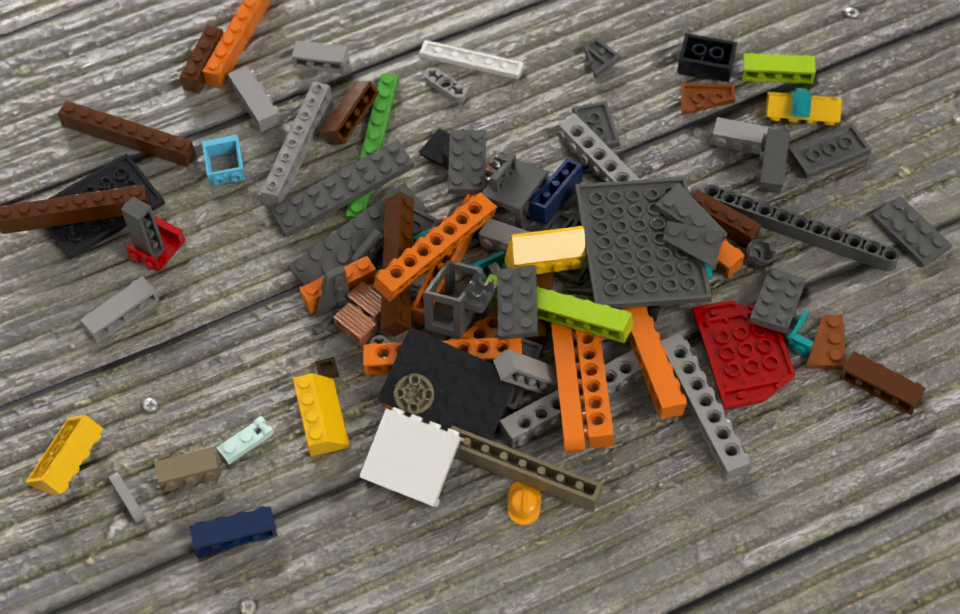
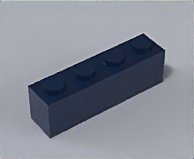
M565 159L529 202V219L544 225L548 223L573 193L575 184L582 182L583 164Z
M261 506L252 511H241L232 516H221L212 521H201L189 526L193 549L197 557L278 536L271 506Z

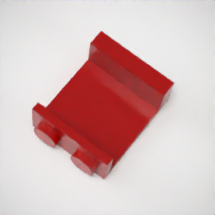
M154 216L165 247L163 253L155 259L130 245L126 246L128 257L133 262H139L149 270L153 269L160 272L185 242V237L181 229Z

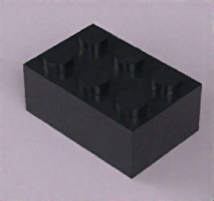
M685 33L678 60L677 73L730 82L737 42Z

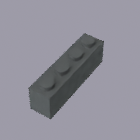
M133 196L121 209L132 242L136 249L157 259L163 253L165 247L152 208Z

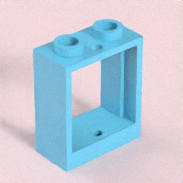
M238 135L202 141L210 186L246 179ZM236 152L239 167L212 172L210 157Z

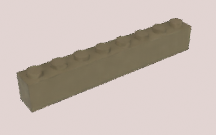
M455 426L451 427L452 430L460 432L459 437L464 438L463 441H460L454 457L590 511H595L602 495L601 483Z

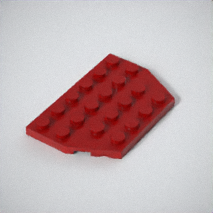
M731 300L693 307L692 310L724 410L763 403L794 380L796 376L781 332L749 323L755 305L736 304V301Z

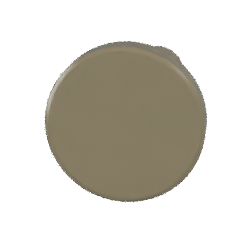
M409 374L402 377L396 384L394 399L398 407L406 413L420 414L432 405L434 388L426 377L420 374Z

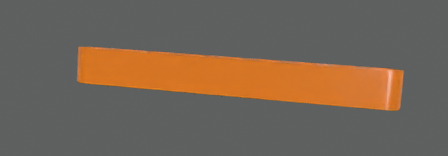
M551 322L565 453L586 451L572 329Z

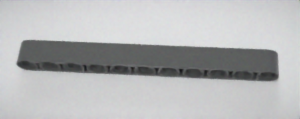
M710 184L704 188L703 192L712 196L714 199L758 222L762 228L884 271H893L897 266L900 254L894 247L717 185Z

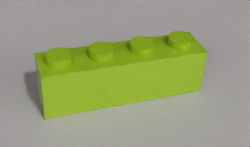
M744 53L742 81L813 84L815 56Z

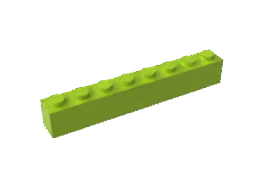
M490 274L486 282L489 283L492 279L494 284L497 285V276ZM537 286L538 319L618 342H626L634 326L632 313ZM497 292L488 305L498 307Z

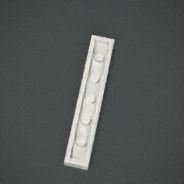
M427 40L424 41L419 52V56L517 80H519L524 68L523 62Z

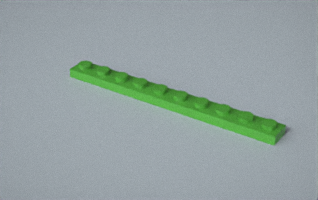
M381 73L377 88L379 95L374 100L360 159L383 147L399 81L398 75ZM372 191L349 203L346 213L347 220H352L368 209Z

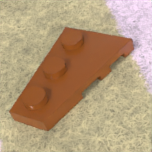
M681 83V115L735 103V84Z
M823 315L806 368L843 369L846 364L843 315Z

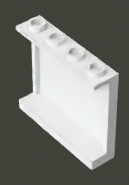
M398 408L386 409L359 477L431 506L438 507L440 503L438 497L458 445L464 438L459 437L460 432L448 428L447 432L441 430V425L430 421L429 425L422 422L423 418L411 414V417L403 415L405 411Z

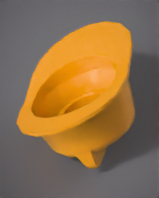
M515 482L510 487L508 493V515L511 520L520 525L533 523L540 513V490Z

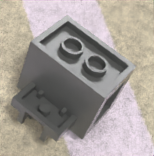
M509 153L506 158L496 155L494 159L500 165L492 160L489 165L493 169L488 167L485 169V172L490 177L484 173L480 176L488 184L482 194L497 206L491 219L526 230L532 219H529V202L548 181V171L517 160L516 155ZM501 207L513 211L515 222L496 213Z
M447 260L424 292L425 330L461 339L477 313H483L496 294L497 285L494 284V280L491 279L489 283L484 282L482 268ZM455 271L474 275L462 294L455 292ZM445 276V295L433 292ZM433 301L439 302L433 311Z

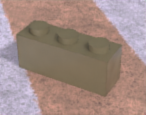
M214 446L154 462L158 484L162 492L173 491L182 486H193L198 482L212 481L217 477H221Z

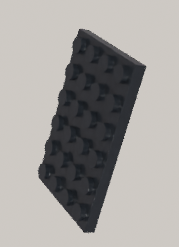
M127 153L50 197L57 198L145 184L152 211L165 204L162 196ZM119 216L48 227L46 229L71 260L127 227L124 217Z
M410 327L377 400L400 409L394 399L396 384L406 375L420 374L426 377L433 385L434 400L426 411L413 415L423 418V421L427 423L430 421L437 423L445 431L455 426L491 440L515 385L501 380L495 364Z

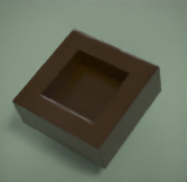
M334 357L315 361L318 375L329 378L339 377Z

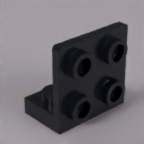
M437 129L420 150V155L449 169L450 133Z

